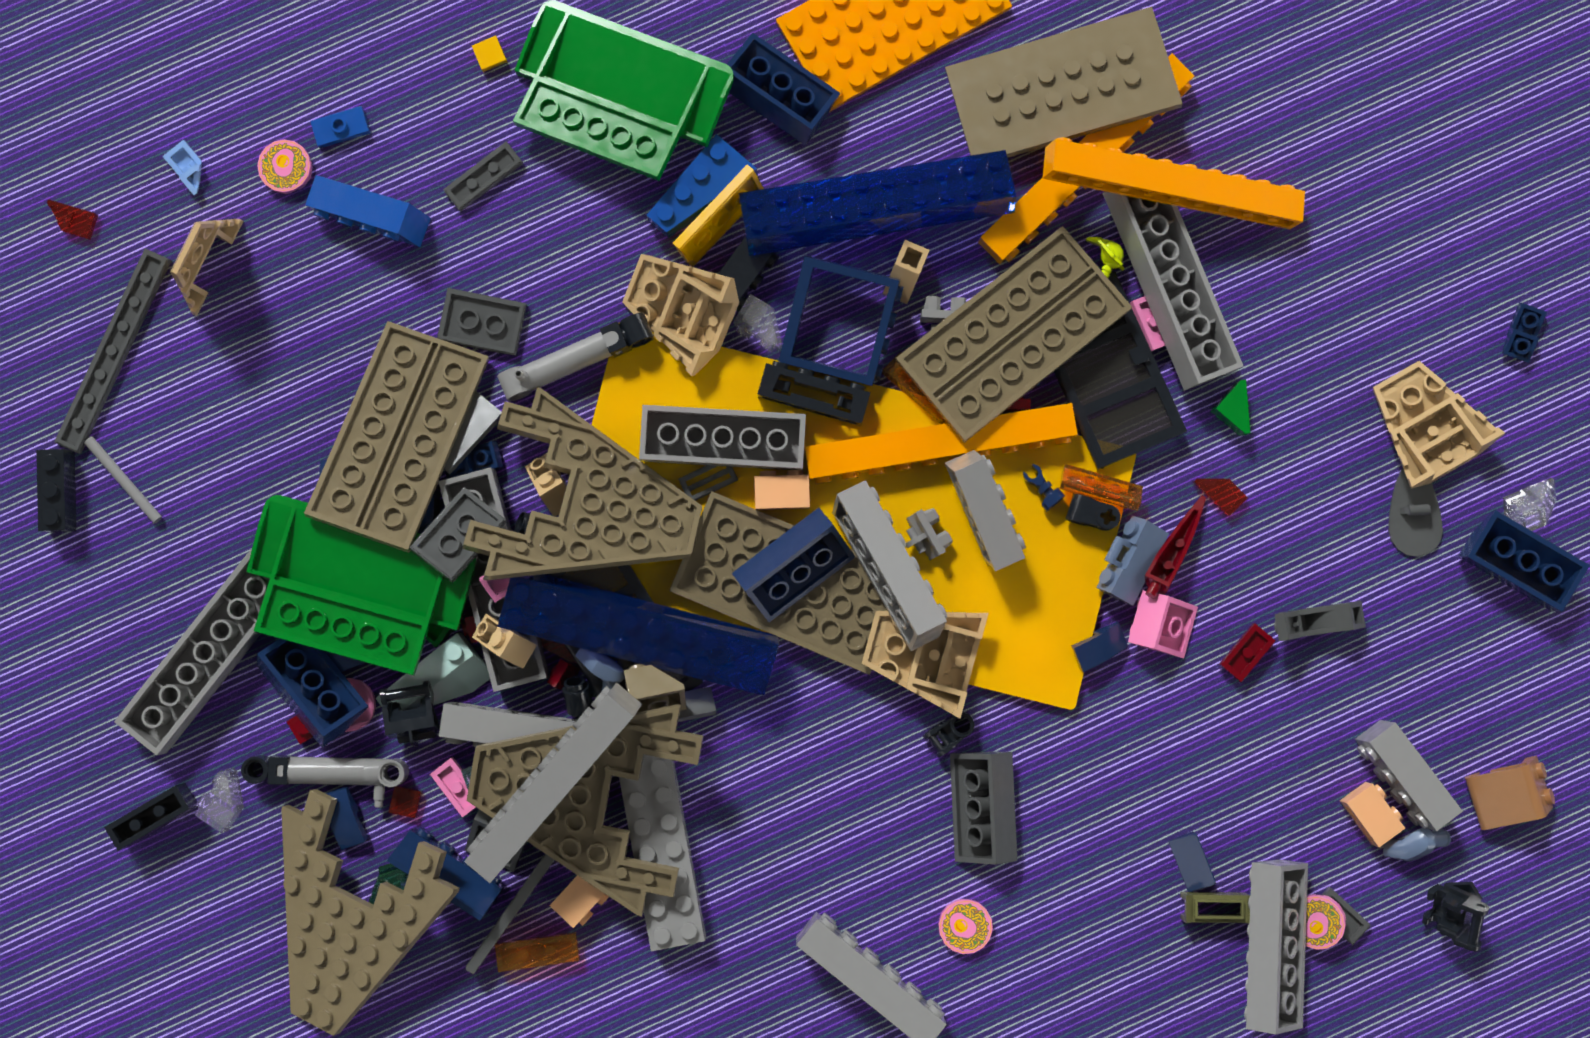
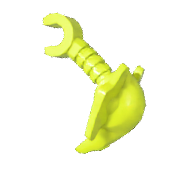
M1088 237L1086 239L1087 242L1100 247V256L1104 264L1101 271L1107 278H1109L1112 269L1119 268L1121 271L1124 270L1122 266L1124 252L1118 243L1101 237Z

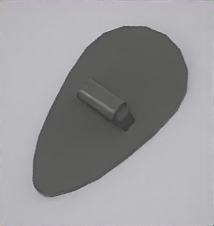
M1402 468L1395 482L1392 494L1388 532L1395 548L1405 555L1418 557L1427 555L1436 549L1442 538L1443 526L1440 508L1432 483L1411 489Z

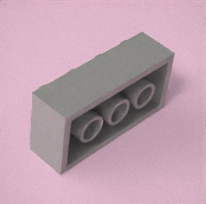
M973 450L945 462L984 560L994 571H997L1024 559L1025 556L1022 551L1026 549L1024 540L1020 533L1017 534L1012 526L1016 524L1011 510L1007 509L1002 502L1006 497L1001 485H997L992 477L996 472L990 459L987 460L984 455H980Z
M1379 720L1355 738L1359 745L1357 750L1360 755L1367 761L1370 759L1376 767L1373 769L1374 773L1382 782L1386 781L1392 788L1390 794L1397 803L1405 805L1408 809L1406 815L1415 826L1420 825L1424 829L1428 828L1438 831L1463 812L1396 722Z

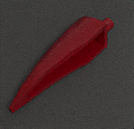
M1201 495L1156 554L1145 574V583L1148 587L1145 594L1148 597L1155 599L1157 594L1163 595L1169 590L1195 534L1206 497Z

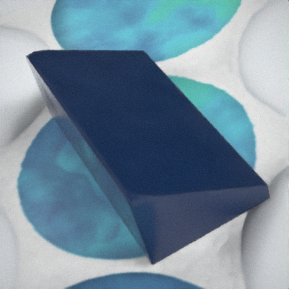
M1192 831L1168 841L1188 892L1216 884L1195 832Z

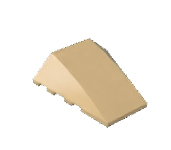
M227 219L194 222L170 271L193 315H198L209 293L193 283L215 238L217 237L229 244H233L243 220Z
M646 254L640 255L622 301L633 314L640 312L645 314L648 324L654 332L653 336L671 350L670 354L687 367L685 370L691 376H695L720 351L739 305L734 278Z
M1420 361L1373 387V392L1411 489L1431 484L1469 462L1505 434L1499 427L1496 428L1486 420L1487 417L1479 410L1475 411L1469 406L1461 395L1455 394L1450 390L1442 379Z
M876 611L862 664L961 719L967 696L966 691L989 613L946 612L947 622L940 637L910 651L889 612Z

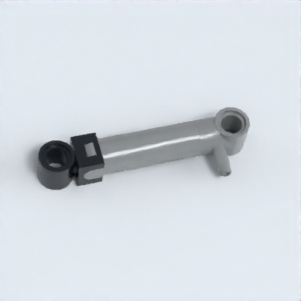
M640 312L630 315L619 323L616 321L600 328L601 332L526 365L512 367L501 372L497 377L507 401L511 402L524 398L537 389V387L540 388L610 356L618 357L631 351L632 348L651 342L654 336L645 314Z
M258 755L244 761L241 767V774L244 780L252 784L268 780V784L374 786V807L382 808L385 786L394 787L405 782L409 776V767L405 761L398 758L294 757L290 755L268 757ZM256 762L260 763L263 767V774L261 776H257L253 772V765ZM390 765L397 767L399 770V777L396 780L388 776L387 771Z

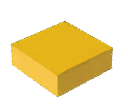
M496 36L472 45L483 72L507 62Z

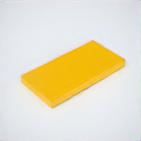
M746 165L673 242L685 262L691 267H694L764 193L765 190L755 171L749 165Z

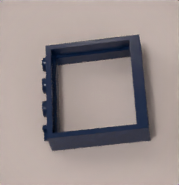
M807 255L804 256L778 362L873 386L874 380L880 381L884 365L879 364L881 354L886 355L890 339L885 337L887 329H893L897 315V313L892 312L894 302H900L904 287L899 286L900 279ZM814 268L889 287L867 375L793 356Z

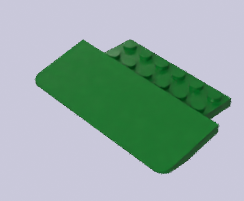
M552 0L541 6L530 28L514 70L518 76L532 80V83L513 119V123L515 126L659 181L680 137L708 147L733 84L734 74L731 67L725 63Z
M282 495L270 497L265 502L246 571L250 574L270 579L254 627L255 632L415 676L430 623L459 631L476 566V558L451 583L411 550L408 553L305 517L304 512L308 505L307 502ZM417 533L414 542L421 534Z

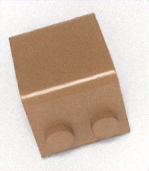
M1537 755L1525 758L1520 764L1492 769L1490 773L1480 775L1478 772L1465 777L1481 830L1542 819L1552 810L1553 804H1555L1554 794L1551 788L1547 789L1544 778H1547L1546 769L1543 762L1539 763Z

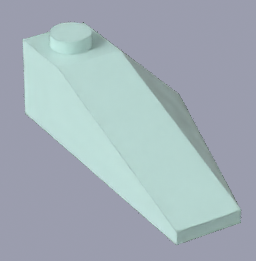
M457 633L418 663L415 676L405 674L392 684L387 691L421 685L423 681L429 680L434 693L433 705L474 692L490 680L486 663L464 634ZM379 695V696L376 698V700H377V701L379 702V704L382 706V703H381V700H380V695ZM425 695L391 702L400 703L402 711L420 707V701Z

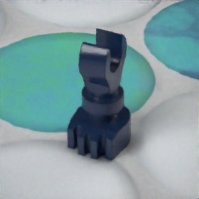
M1032 464L1038 476L1032 479L1023 472V478L1027 483L1039 489L1037 492L1040 496H1045L1042 507L1047 512L1058 504L1065 495L1059 488L1053 490L1051 488L1053 485L1050 481L1046 482L1041 468L1038 465Z

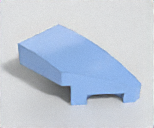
M182 140L163 155V158L195 196L199 191L202 161L188 143Z

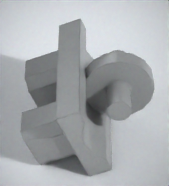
M927 296L924 309L920 313V322L941 323L965 304L966 298H951L950 310H940L941 297ZM931 324V330L938 324Z
M934 508L926 511L921 509L906 518L911 527L906 530L911 539L906 543V547L909 548L914 545L919 554L925 551L929 560L946 552L945 549L953 542L946 530L936 535L932 528L933 524L940 521L939 515Z

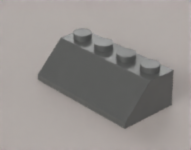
M1012 752L950 753L955 862L998 865L1017 861Z

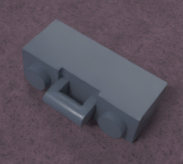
M1132 516L1123 528L1122 537H1115L1104 559L1109 564L1101 572L1096 588L1116 600L1134 606L1145 583V574L1156 554L1165 543L1169 533L1148 520Z

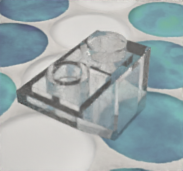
M750 294L734 320V325L738 327L736 331L748 339L753 336L760 340L759 345L771 353L774 349L780 352L782 341L774 308Z
M1551 477L1503 497L1504 515L1531 531L1546 526L1556 502L1555 480Z
M234 768L219 771L212 781L214 787L210 793H205L196 805L199 809L195 816L220 833L229 831L244 809L238 773Z

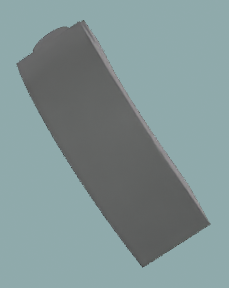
M1362 601L1279 612L1275 614L1274 622L1275 632L1278 634L1279 641L1366 627Z

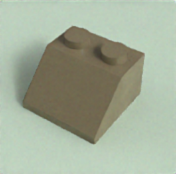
M637 664L624 670L627 692L642 704L637 713L672 705H681L680 711L687 710L683 683L652 665Z

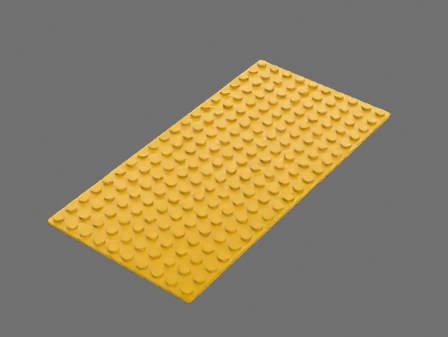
M654 337L651 342L632 348L631 351L618 357L610 356L608 358L591 425L639 459L642 405L806 414L804 447L946 424L947 422L926 397L875 384L870 386L835 377L840 379L839 384L850 387L851 383L865 386V391L871 392L861 426L758 398L757 393L766 363L772 365L773 361L778 360L721 346L720 351L695 376H691L685 370L687 367L670 354L671 350ZM793 365L788 366L789 370L796 372L800 368ZM812 371L814 372V377L824 379L825 376H831ZM782 377L779 380L791 382L789 392L784 393L783 391L774 390V392L788 396L794 393L833 404L834 409L850 413V410L837 408L840 396L852 400V397L837 393V396L805 388L795 385L794 381ZM1080 435L1071 438V443L1055 445L1054 440L1044 442L1045 447L1029 449L1028 445L1018 446V451L1002 454V449L991 451L992 455L987 456L986 459H990L996 474L992 475L997 485H1001L1006 499L1002 500L1007 509L1011 510L1016 524L1012 526L1017 534L1020 533L1026 549L1022 550L1025 556L1024 559L997 571H994L983 558L945 466V462L949 461L948 458L939 459L938 464L922 467V462L911 464L912 469L896 471L895 467L884 468L885 473L869 476L868 471L859 472L858 478L842 480V475L831 477L832 482L816 484L815 480H810V509L758 511L795 526L817 508H820L835 526L848 547L853 550L832 514L838 493L866 480L869 487H874L880 498L879 504L883 511L887 510L893 520L892 527L896 534L900 533L906 543L911 540L906 530L911 528L906 518L921 509L926 511L934 508L940 519L939 522L932 525L936 535L946 530L953 540L945 549L946 552L929 560L925 551L919 554L914 545L905 549L910 557L913 556L917 560L922 579L930 583L934 592L933 598L937 604L940 603L944 607L946 612L989 613L983 636L978 646L969 685L1072 710L1076 707L1084 672L1079 667L1071 645L1093 636L1103 592L1096 587L1099 583L1101 572L1109 564L1104 559L1117 536L1120 522L1113 529L1104 531L1065 520L1072 495L1075 493L1116 507L1120 512L1121 521L1137 454L1097 470L1084 438ZM1097 440L1103 454L1123 447ZM804 450L803 475H808L806 456ZM643 462L683 492L684 490L678 479L706 466ZM1032 464L1038 465L1041 468L1046 482L1050 481L1053 485L1051 487L1053 490L1059 488L1065 495L1058 504L1047 512L1042 507L1045 496H1040L1037 492L1039 489L1027 483L1023 478V472L1032 479L1038 476ZM718 466L686 481V484L690 486L726 469V466ZM732 467L738 481L715 491V493L755 509L754 476H760V471H776V476L787 475L788 470ZM728 473L690 492L693 496L731 478ZM710 494L696 500V502L702 505L701 515ZM1109 511L1103 515L1100 514L1106 525L1114 520V518L1110 517ZM683 559L631 565L657 607L773 635L671 592L670 588ZM618 566L569 571L556 579L557 582L609 595L628 584ZM635 593L630 597L626 598L629 600L640 602Z

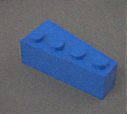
M716 134L709 142L708 147H705L648 212L646 215L647 219L667 238H670L693 222L746 165H749L758 176L757 168Z
M318 175L315 176L305 204L314 210L313 215L319 218L329 220L332 217L337 219V223L344 226L352 227V225L360 227V230L374 235L379 233L387 239L396 242L400 240L417 247H421L431 217L410 203Z

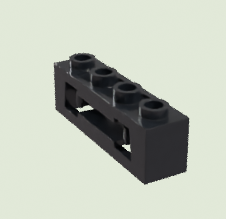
M773 361L772 365L766 363L757 393L758 398L854 425H862L871 393L865 391V386L851 383L850 387L839 384L840 379L831 376H825L824 379L814 377V372L799 368L798 372L788 369L789 365L778 361ZM782 377L792 380L795 385L834 396H837V393L852 397V400L840 396L837 408L850 410V413L834 409L833 404L794 393L788 396L774 392V390L783 391L784 393L789 392L791 382L779 380Z

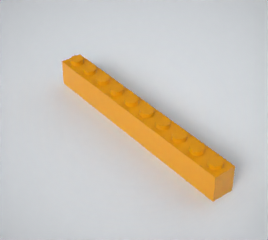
M1172 53L1168 56L1180 97H1182L1192 87L1189 83L1194 75ZM1154 116L1088 134L1079 144L1093 143L1098 148L1121 149L1124 153L1135 142L1132 138L1138 132L1143 135L1154 124L1151 120ZM1041 178L980 237L978 243L999 264L1005 260L1011 262L1020 253L1018 247L1024 241L1027 244L1032 242L1039 235L1037 229L1043 223L1048 226L1059 215L1056 211L1062 205L1067 208L1078 197L1075 192L1081 186Z
M1064 137L1053 140L1045 147L1042 179L1285 229H1291L1302 223L1304 216L1305 191L1295 189L1292 185L1279 186L1271 184L1268 180H1250L1240 174L1226 175L1217 169L1203 170L1198 169L1193 164H1174L1169 159H1150L1145 154L1137 153L1132 155L1123 153L1121 149L1098 148L1093 143L1079 144Z
M1068 403L1001 414L965 443L950 425L946 423L805 446L804 450L809 481L815 480L816 484L832 482L831 477L842 475V480L858 478V473L868 471L869 476L885 473L884 468L895 467L896 471L912 469L911 464L922 462V467L938 464L939 459L948 458L950 461L973 450L987 457L992 455L991 451L1002 449V454L1017 452L1018 446L1028 445L1029 449L1045 447L1044 442L1054 440L1055 445L1071 443V438L1077 436L1078 433L1073 404Z

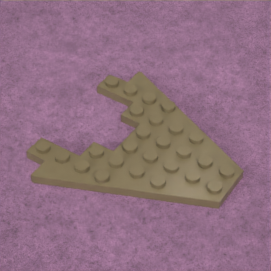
M537 387L531 408L504 402L497 429L549 443L544 468L570 475L559 516L554 517L531 510L525 534L470 520L462 549L489 556L483 580L690 558L702 505L542 388Z
M672 705L636 713L527 840V842L637 916H642L647 892L674 897L679 868L626 857L630 831L603 825L612 776L638 781L644 754L698 765L704 736L677 730L681 705ZM569 726L478 745L474 753L467 801L493 818L517 789L521 787L535 768L538 769L537 767L553 748L558 751L555 746L571 727L574 730L576 728Z
M314 789L309 791L304 811L291 805L282 806L281 809L291 1014L334 1036L342 1032L457 895L460 888L439 878L447 852L425 841L418 843L404 890L388 882L380 883L373 905L337 887L336 883L343 860L322 849L338 799Z

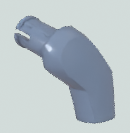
M591 644L583 645L575 656L583 665L603 681L602 690L606 686L611 689L616 682L620 684L625 679L623 668Z
M1428 828L1417 829L1404 839H1390L1386 842L1383 848V855L1404 861H1414L1430 854L1436 847L1448 846L1451 842L1449 832L1444 831V829L1438 831H1431Z

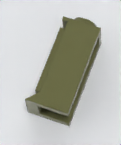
M1180 892V897L1185 900V913H1180V919L1185 923H1250V909L1248 907L1250 895L1245 892ZM1198 902L1240 903V914H1198Z

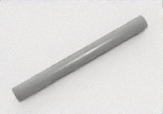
M93 436L89 437L84 444L154 524L161 520L162 516L101 445Z

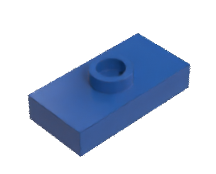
M362 106L310 121L319 148L371 134Z

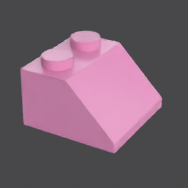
M1142 590L1137 603L1134 622L1130 628L1128 642L1184 659L1198 607L1162 594H1157L1156 598L1152 599L1145 594V590Z

